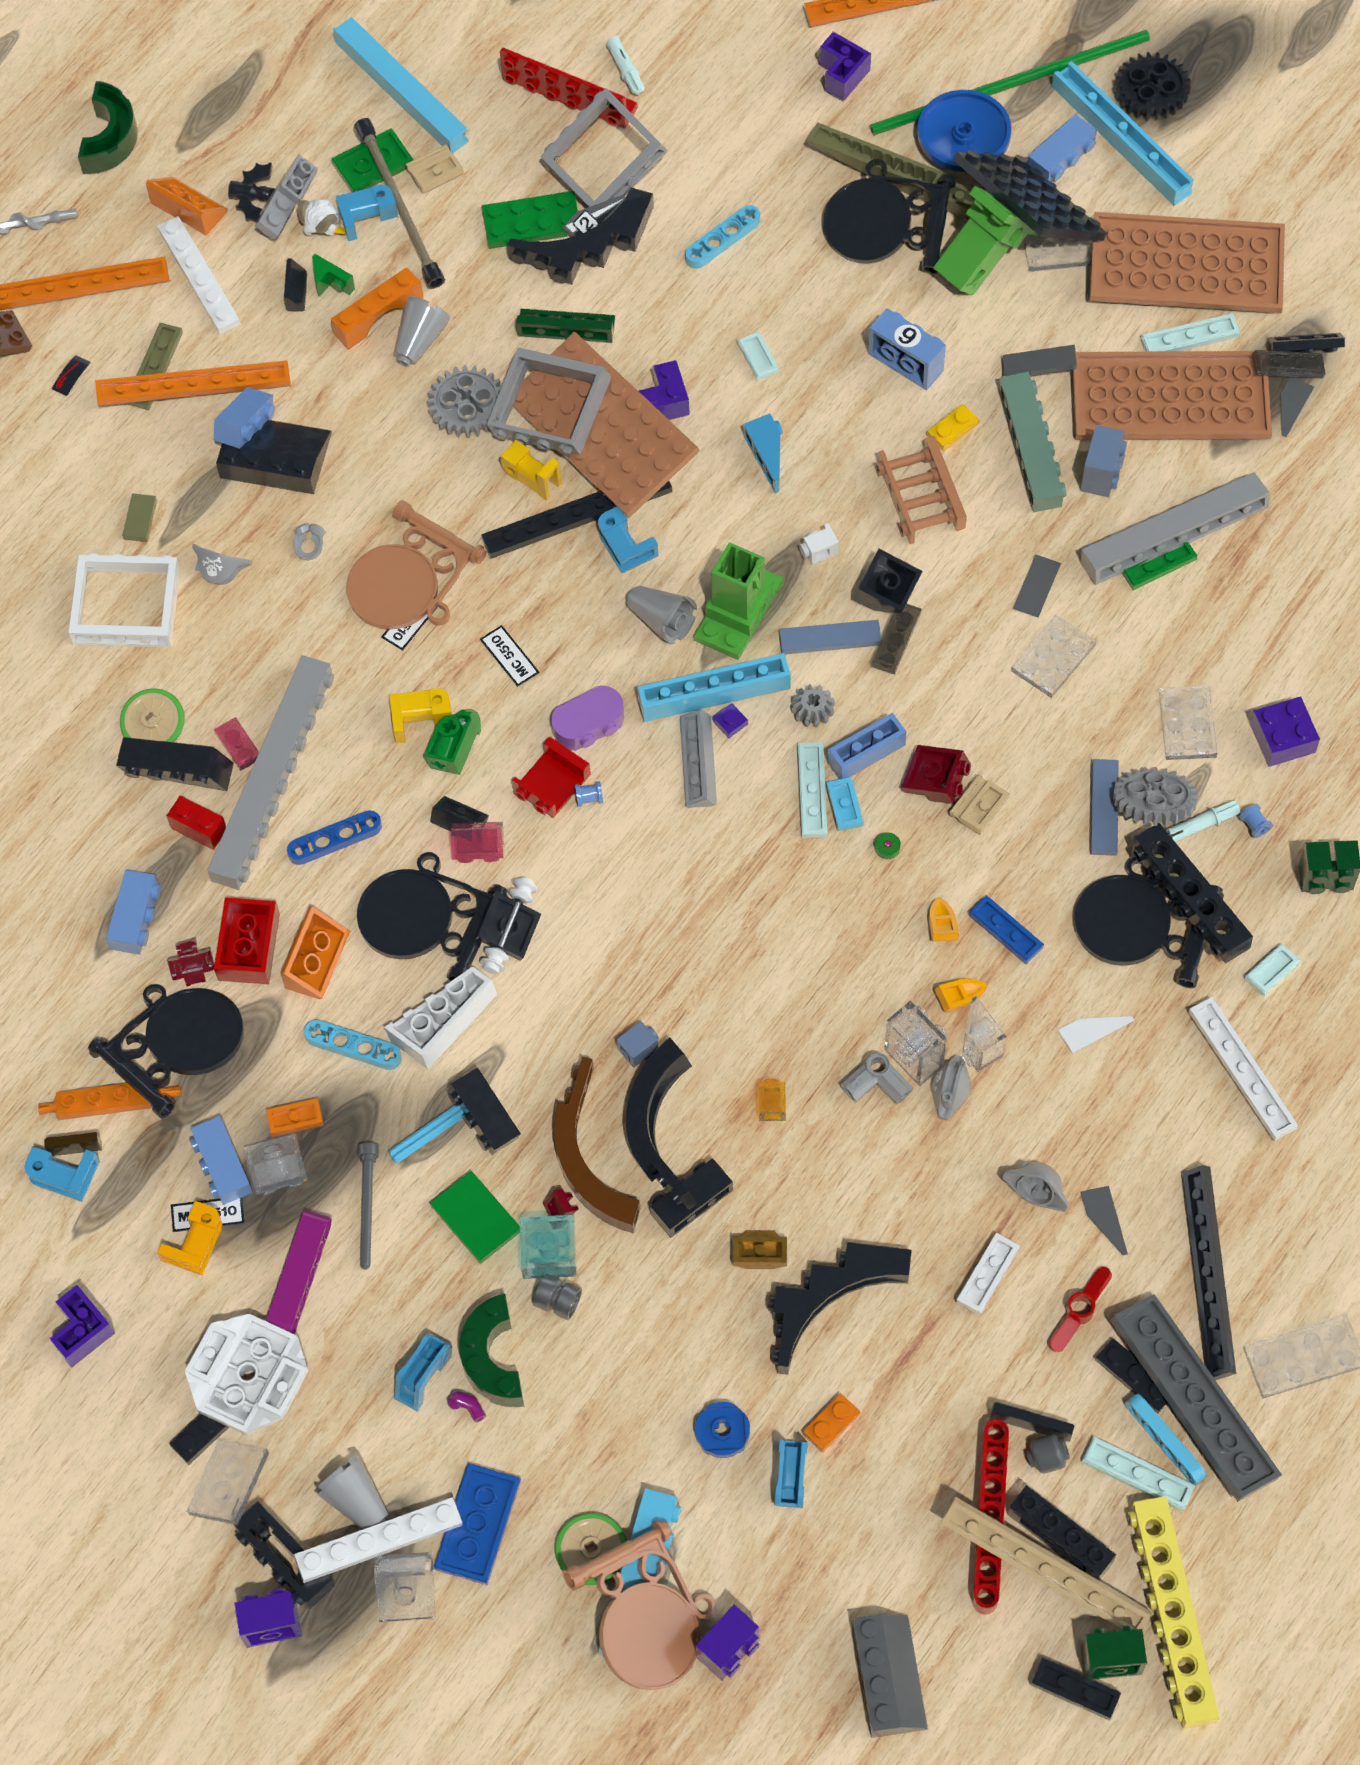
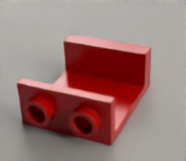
M549 736L543 743L545 753L522 780L514 777L512 784L514 794L520 800L529 801L542 815L548 814L554 819L576 793L575 785L579 784L582 786L591 775L590 763Z

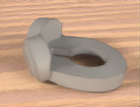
M304 523L295 527L293 530L295 533L293 547L297 556L306 561L317 558L323 548V536L326 533L324 528L313 523ZM308 531L312 533L311 540L315 543V549L311 553H305L301 549V544L306 540V533Z

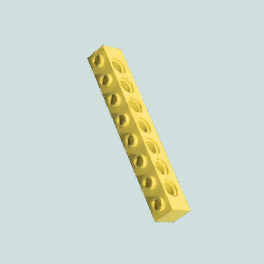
M1167 1496L1133 1502L1131 1511L1128 1512V1518L1131 1528H1136L1138 1538L1134 1539L1137 1555H1142L1144 1566H1141L1144 1583L1148 1582L1151 1593H1147L1150 1610H1155L1157 1621H1154V1629L1157 1638H1162L1164 1648L1160 1649L1163 1665H1168L1170 1676L1167 1677V1684L1170 1694L1175 1693L1177 1704L1173 1708L1176 1721L1182 1723L1183 1729L1216 1724L1220 1717ZM1147 1525H1155L1160 1533L1155 1536L1150 1535L1146 1532L1145 1527ZM1152 1553H1163L1166 1561L1163 1563L1154 1561ZM1167 1579L1172 1583L1173 1588L1171 1590H1163L1160 1588L1158 1581ZM1169 1606L1175 1607L1179 1612V1616L1176 1618L1167 1616L1165 1608ZM1174 1634L1182 1635L1185 1638L1186 1644L1183 1646L1175 1645L1172 1642L1171 1636ZM1178 1663H1189L1192 1667V1672L1189 1674L1182 1673L1178 1668ZM1186 1690H1194L1199 1695V1700L1197 1702L1188 1701L1184 1692Z

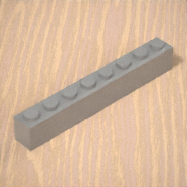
M1255 472L1247 476H1241L1237 480L1221 485L1209 493L1199 495L1191 501L1182 505H1176L1164 513L1156 514L1146 521L1131 525L1126 530L1117 534H1111L1099 542L1087 545L1081 549V565L1095 585L1123 573L1126 568L1147 560L1142 563L1144 564L1167 552L1184 546L1185 542L1191 543L1268 508L1270 492Z

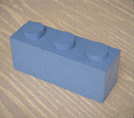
M1075 114L1028 156L1027 164L1041 171L1042 176L1046 180L1051 182L1057 181L1069 166H1074L1085 152L1088 153L1094 148L1097 130Z
M246 387L214 419L213 440L240 449L247 441L251 440L252 436L262 428L268 419L273 417L275 412L273 395Z
M891 713L829 748L828 763L839 779L849 778L906 745L907 731L896 716Z
M125 870L106 937L110 950L140 955L142 946H146L148 941V924L153 922L155 915L154 902L159 899L161 894V885L158 884L154 874Z
M215 1117L190 1128L194 1136L189 1139L195 1153L201 1152L204 1159L199 1161L205 1176L210 1174L213 1183L208 1185L214 1199L220 1197L222 1204L225 1205L253 1193L221 1117Z

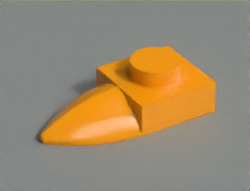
M937 897L930 908L929 927L932 941H957L959 939V930L955 913L945 900Z
M959 979L939 985L935 992L946 1013L967 1007L971 1002L977 1000L984 993L987 984L976 979Z

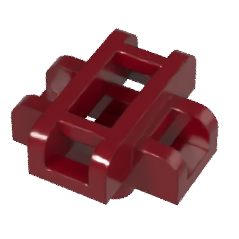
M195 939L175 944L178 956L167 959L172 980L184 978L186 987L206 982L204 973L214 970L210 948L198 951ZM193 949V951L182 953V951Z

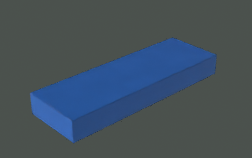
M987 895L969 911V916L1024 964H1027L1044 948V944Z

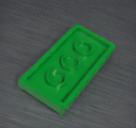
M574 191L482 205L489 249L506 247L510 238L524 241H543L571 236L562 227L578 211Z

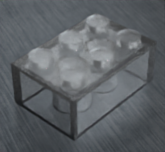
M910 1000L887 1019L884 1050L921 1086L943 1067L947 1037L943 1028L938 1024L934 1025L928 1019L927 1012L920 1005L916 1006Z

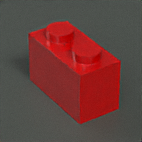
M182 796L178 797L166 815L172 830L212 850L216 848L226 829L222 816Z

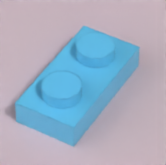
M852 777L827 782V790L838 831L862 827L863 819Z

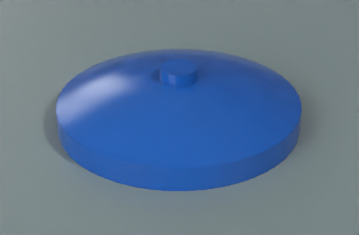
M954 90L943 93L925 106L918 121V141L925 155L935 164L952 171L966 172L953 160L957 151L967 152L971 150L980 154L984 152L993 155L1005 154L1011 140L1012 126L1007 111L996 99L979 91Z

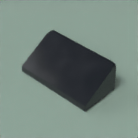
M288 258L286 260L284 286L286 310L289 312H303L306 301L307 271L292 258Z
M443 796L433 807L430 822L466 839L475 841L486 824L489 815L447 796Z

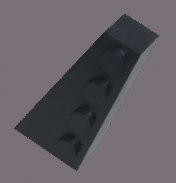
M127 737L122 739L116 766L124 771V775L131 778L142 776L156 781L165 780L228 791L234 762L212 746Z

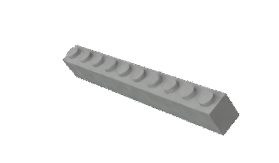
M304 655L301 656L207 870L211 882L240 890L243 882H247L250 875V864L252 860L255 861L257 859L260 841L262 838L265 839L268 834V823L271 816L274 817L277 813L280 795H284L287 790V779L289 774H293L296 769V758L299 751L303 752L307 741L306 735L309 730L311 731L314 728L315 714L318 709L323 707L326 689L330 688L333 684L334 674H332L330 663Z

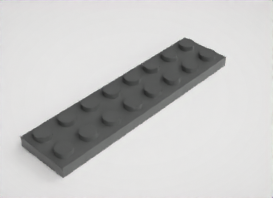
M1155 1294L1112 1316L1110 1320L1237 1502L1282 1476L1279 1469Z

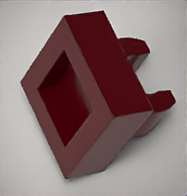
M563 1188L554 1190L543 1202L553 1226L563 1224L568 1217L573 1216L579 1209L578 1206L571 1207L569 1201L573 1198V1195L570 1193L565 1194Z

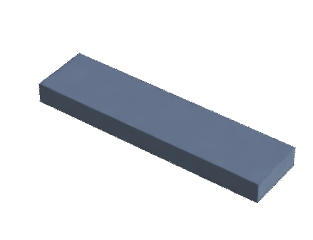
M879 620L780 629L782 654L881 646L882 643Z
M1093 759L1091 855L1117 856L1118 806L1114 805L1113 795L1115 783L1118 782L1119 760Z

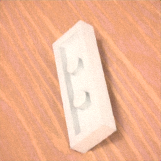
M996 1233L957 1298L956 1303L980 1316L1016 1256L1020 1245Z

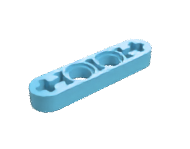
M753 205L742 207L686 249L687 265L695 269L705 266L754 230L760 224L759 209ZM733 226L738 229V232L729 234L725 230ZM715 239L720 241L721 244L717 247H711L708 245V242ZM693 254H694L695 256H699V255H700V258H698V257L692 258V255H693Z
M320 1020L310 1021L305 1026L304 1034L306 1041L314 1047L386 1070L395 1069L401 1063L400 1049L392 1043ZM317 1029H320L322 1035H317L316 1038H313L311 1031L316 1032ZM340 1035L348 1038L347 1044L342 1047H338L333 1043L334 1039ZM363 1043H369L372 1046V1050L364 1055L358 1052V1047ZM378 1047H380L379 1049H380V1053H381V1054H378V1053H377V1048H378ZM390 1052H393L395 1059L390 1058L389 1061H386L384 1055H389Z
M1136 1393L1125 1402L1132 1416L1190 1483L1197 1485L1207 1477L1200 1463L1142 1396Z

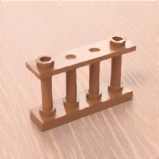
M935 436L925 438V448L922 449V452L890 461L887 460L884 450L879 451L876 469L878 475H883L901 521L899 522L901 534L903 537L907 536L909 544L914 543L916 530L944 522L953 523L956 531L966 529L967 516ZM925 461V463L929 462L930 472L898 481L895 480L892 473L894 469ZM933 481V483L937 482L938 492L903 501L899 491ZM939 501L941 503L945 502L946 512L911 521L907 511Z

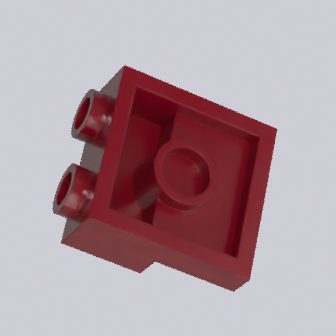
M917 745L901 788L904 793L928 796L929 800L933 802L953 804L955 798H959L962 795L963 785L961 782L964 776L969 775L971 763L963 750Z

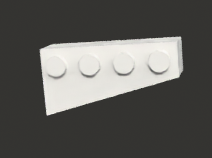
M471 967L446 984L445 989L441 992L427 997L425 1003L414 1010L410 1009L405 1012L403 1018L394 1024L391 1022L385 1026L384 1029L389 1040L425 1068L429 1069L497 996L493 981L475 967Z

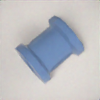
M597 781L594 785H575L578 807L591 802L603 803L600 781Z
M1258 804L1248 807L1239 816L1242 821L1248 824L1253 831V837L1256 838L1261 837L1273 827L1272 822L1267 821L1260 812L1261 807Z

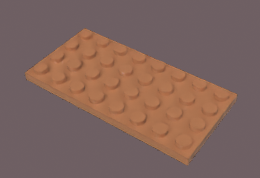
M1094 212L1093 219L1101 223L1100 227L1107 232L1104 241L1092 240L1090 301L1282 313L1285 224Z
M573 332L550 355L602 366L610 375L611 380L581 455L571 453L569 456H564L616 507L618 506L630 518L700 450L576 332ZM533 370L523 380L513 407L539 432L571 440L593 383Z
M1266 351L1076 352L1077 369L1073 370L1076 440H1092L1096 425L1125 431L1123 440L1271 439L1272 425Z

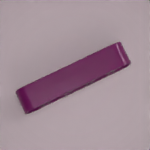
M307 1210L303 1212L266 1322L295 1335L331 1228L332 1217Z

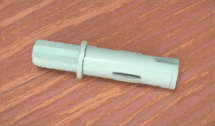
M611 37L607 41V47L622 73L621 78L627 82L632 93L640 95L645 88L638 76L639 70L633 66L619 37Z
M1235 800L1216 808L1210 807L1209 811L1171 828H1167L1166 831L1169 835L1179 831V834L1172 836V839L1177 842L1211 826H1220L1221 822L1239 815L1240 807Z

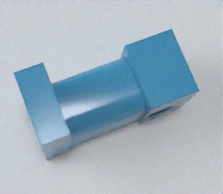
M375 185L367 189L336 196L339 206L338 211L348 241L357 239L354 224L356 221L378 215L381 221L398 217L392 190L386 185ZM379 193L385 194V196H377V195H378Z
M618 506L604 512L599 517L600 539L622 574L659 556L658 543L654 537L638 544L634 542L628 532L627 518Z
M32 1146L24 1168L33 1185L82 1202L100 1161L95 1152L85 1150L79 1166L76 1168L55 1161L51 1152Z
M427 1333L404 1368L402 1367L396 1375L394 1399L418 1412L423 1404L426 1385L437 1370L441 1372L450 1360L452 1346Z
M780 1440L778 1485H776L775 1506L803 1508V1480L808 1442Z

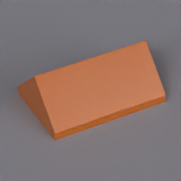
M173 176L148 179L146 182L151 204L173 217L179 216L183 223L205 236L227 213L228 208Z
M309 906L281 972V977L285 989L322 999L350 931L313 906Z

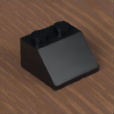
M879 548L852 600L873 611L902 613L923 571Z

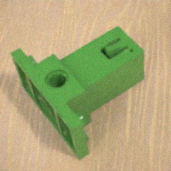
M976 186L969 193L975 200L966 212L971 218L933 267L960 291L970 295L976 293L1010 246L1017 249L1028 234L1035 237L1038 235L991 193Z
M729 542L712 570V596L705 606V618L694 635V641L739 660L782 586L783 577L765 570V557Z

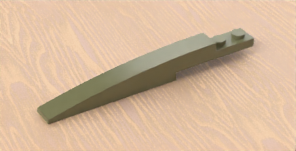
M818 122L807 138V143L867 174V164L873 159H881L886 163L888 177L915 179L937 184L938 178L944 174L943 171ZM880 165L873 166L870 172L873 175L883 176V167ZM891 183L900 191L909 195L917 189H922L923 195L916 198L924 202L931 200L929 193L921 187ZM956 183L954 188H950L947 212L969 220L971 217L966 212L975 200L969 194L972 189Z

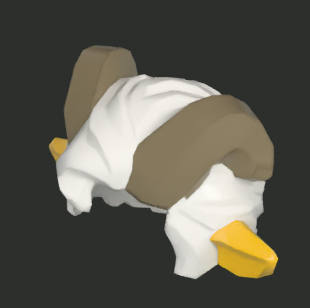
M316 199L310 202L307 200L299 202L296 211L304 225L303 232L306 235L311 236V233L315 232L325 233L329 236H333L335 233H346L344 228L341 227L342 222L340 221L339 211L336 210L329 200Z

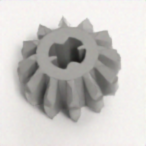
M809 684L808 690L800 688L799 695L793 697L794 705L792 706L793 713L797 714L796 719L798 722L805 720L806 727L810 723H814L816 728L819 726V721L827 724L829 717H832L834 714L833 707L835 706L834 698H830V691L822 692L821 685L817 689H813L811 684Z

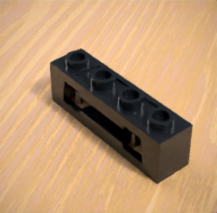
M1027 1485L1009 1506L1008 1516L1070 1564L1100 1581L1114 1563L1116 1554Z
M257 1501L233 1523L237 1531L234 1536L244 1547L249 1544L256 1551L252 1555L263 1567L268 1564L274 1570L271 1575L281 1586L287 1584L293 1590L291 1593L300 1606L305 1603L311 1609L335 1587V1584L329 1575L306 1582L302 1586L298 1584L293 1572L264 1543L271 1534L263 1524L266 1523L273 1530L274 1538L293 1558L294 1554L305 1550ZM255 1534L261 1538V1542L254 1537ZM299 1572V1573L297 1574V1576H298L299 1580H300L301 1582H303L302 1577H301L300 1572Z

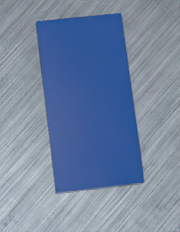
M468 1463L455 1501L462 1520V1526L445 1532L434 1566L435 1571L488 1586L521 1478Z

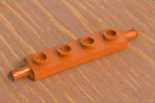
M128 1083L56 1092L54 1102L38 1104L40 1115L55 1113L58 1120L152 1108L151 1104ZM180 1085L158 1089L160 1094L163 1096L167 1095L169 1098L182 1096Z

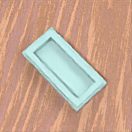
M760 332L737 340V345L757 381L779 373V367Z
M1281 943L1245 976V980L1264 997L1294 970L1301 960Z

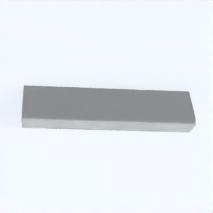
M699 709L680 716L685 802L687 808L717 805L711 716L704 710Z

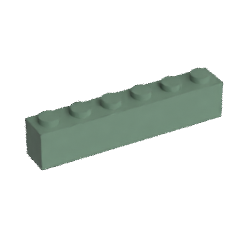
M1029 372L1000 377L999 391L1033 512L1060 508L1062 507L1063 497L1067 495L1064 482L1060 483L1059 480L1061 475L1058 462H1054L1055 449L1053 442L1048 441V423L1042 420L1043 406L1041 400L1037 401L1036 382L1035 380L1031 381Z

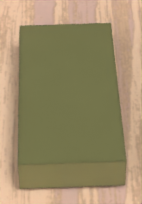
M132 493L122 534L124 540L148 542L157 503L156 496Z

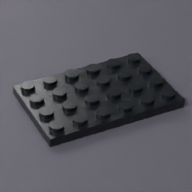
M971 150L956 152L953 160L1039 236L1104 241L1107 232L1100 227L1101 223L1086 215L1085 209L1071 202V197L1056 189L1057 185L1046 180L1042 176L1041 171L1028 165L1026 158L1020 155L1012 157L1002 153L999 155H993L988 152L980 154Z

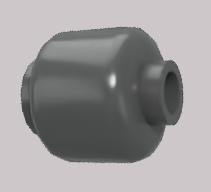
M1055 1434L1032 1440L1031 1451H1027L1030 1466L1032 1468L1037 1467L1038 1471L1042 1474L1063 1469L1066 1466V1460L1070 1459L1064 1438L1059 1439Z

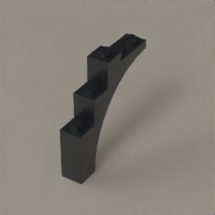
M631 187L625 197L626 199L612 215L599 225L576 236L547 242L510 238L507 245L508 257L519 264L525 263L541 270H549L550 279L558 283L572 285L581 263H586L591 267L604 268L613 246L621 250L636 252L654 208L653 193Z
M847 1242L846 1251H841L839 1267L812 1264L811 1273H805L804 1289L776 1286L775 1295L770 1294L768 1311H773V1320L783 1321L777 1323L776 1338H781L780 1348H774L773 1364L778 1365V1374H789L792 1356L802 1334L812 1320L829 1304L848 1293L864 1287L885 1283L908 1284L912 1249Z

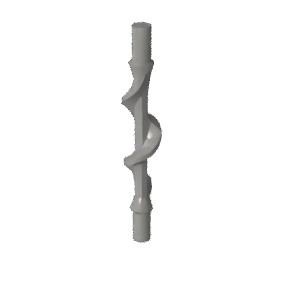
M76 208L63 211L55 210L45 215L30 218L25 217L20 212L14 213L9 221L0 223V234H8L12 227L25 225L40 230L50 221L60 223L61 220L78 218Z

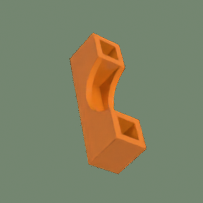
M407 267L332 317L331 323L334 335L349 350L368 336L371 326L381 315L395 308L404 309L405 301L409 296L423 299L421 281Z

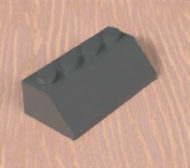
M879 1614L853 1618V1631L871 1738L928 1730L909 1617Z

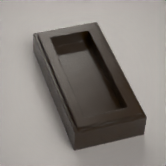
M91 1132L49 1137L44 1139V1147L46 1151L51 1152L52 1156L84 1153L85 1150L92 1152L101 1151L102 1141L98 1133Z

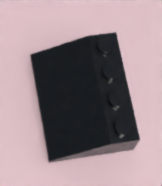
M267 420L262 428L252 436L251 440L247 441L240 449L222 443L216 461L219 476L222 479L314 494L332 431Z

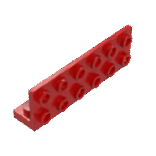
M504 47L500 50L502 78L510 84L524 87L530 92L544 95L552 101L556 100L566 104L572 109L583 110L593 102L596 94L605 89ZM610 91L634 115L638 109V103ZM612 104L598 116V118L608 121L611 125L626 128L629 123Z

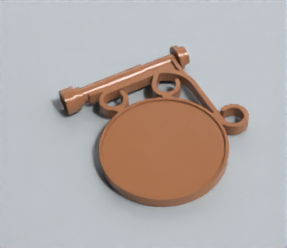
M401 500L395 506L392 516L401 522H409V525L412 526L405 530L403 534L405 545L388 544L376 547L363 554L354 563L346 584L350 606L362 621L380 629L405 628L420 621L426 614L432 624L443 625L449 621L450 611L448 606L441 601L455 584L469 560L472 563L477 562L480 564L486 557L487 551L480 544L474 547L456 537L454 533L415 512L409 503ZM412 534L422 536L418 542L412 543L408 540ZM425 538L444 548V550L434 555L432 563L423 553L417 550L424 546ZM453 555L457 560L456 570L438 594L436 572L444 574L454 569L453 563L447 566H440L438 561L443 557ZM439 605V608L445 611V615L441 618H434L432 613Z
M664 1520L661 1522L655 1521L652 1525V1530L634 1540H629L582 1566L573 1565L563 1571L564 1580L572 1591L584 1586L585 1581L598 1576L597 1588L600 1593L613 1598L605 1609L600 1624L599 1639L601 1651L608 1667L621 1681L642 1690L666 1688L681 1680L689 1672L697 1657L696 1645L700 1642V1630L697 1619H709L716 1611L715 1600L710 1595L700 1594L693 1598L691 1597L678 1567L664 1545V1542L672 1535L670 1526ZM648 1555L657 1556L663 1560L656 1563L657 1573L654 1577L646 1572ZM639 1558L638 1572L646 1583L636 1584L622 1590L624 1584L623 1577L617 1572L613 1573V1577L616 1580L615 1589L609 1591L605 1587L604 1579L607 1575ZM664 1562L668 1565L681 1594L669 1586L657 1583L665 1572ZM700 1599L705 1600L708 1603V1612L705 1615L699 1613L694 1602H698Z

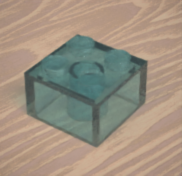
M574 1215L520 1217L521 1270L523 1279L543 1278L546 1274L557 1278L577 1277Z

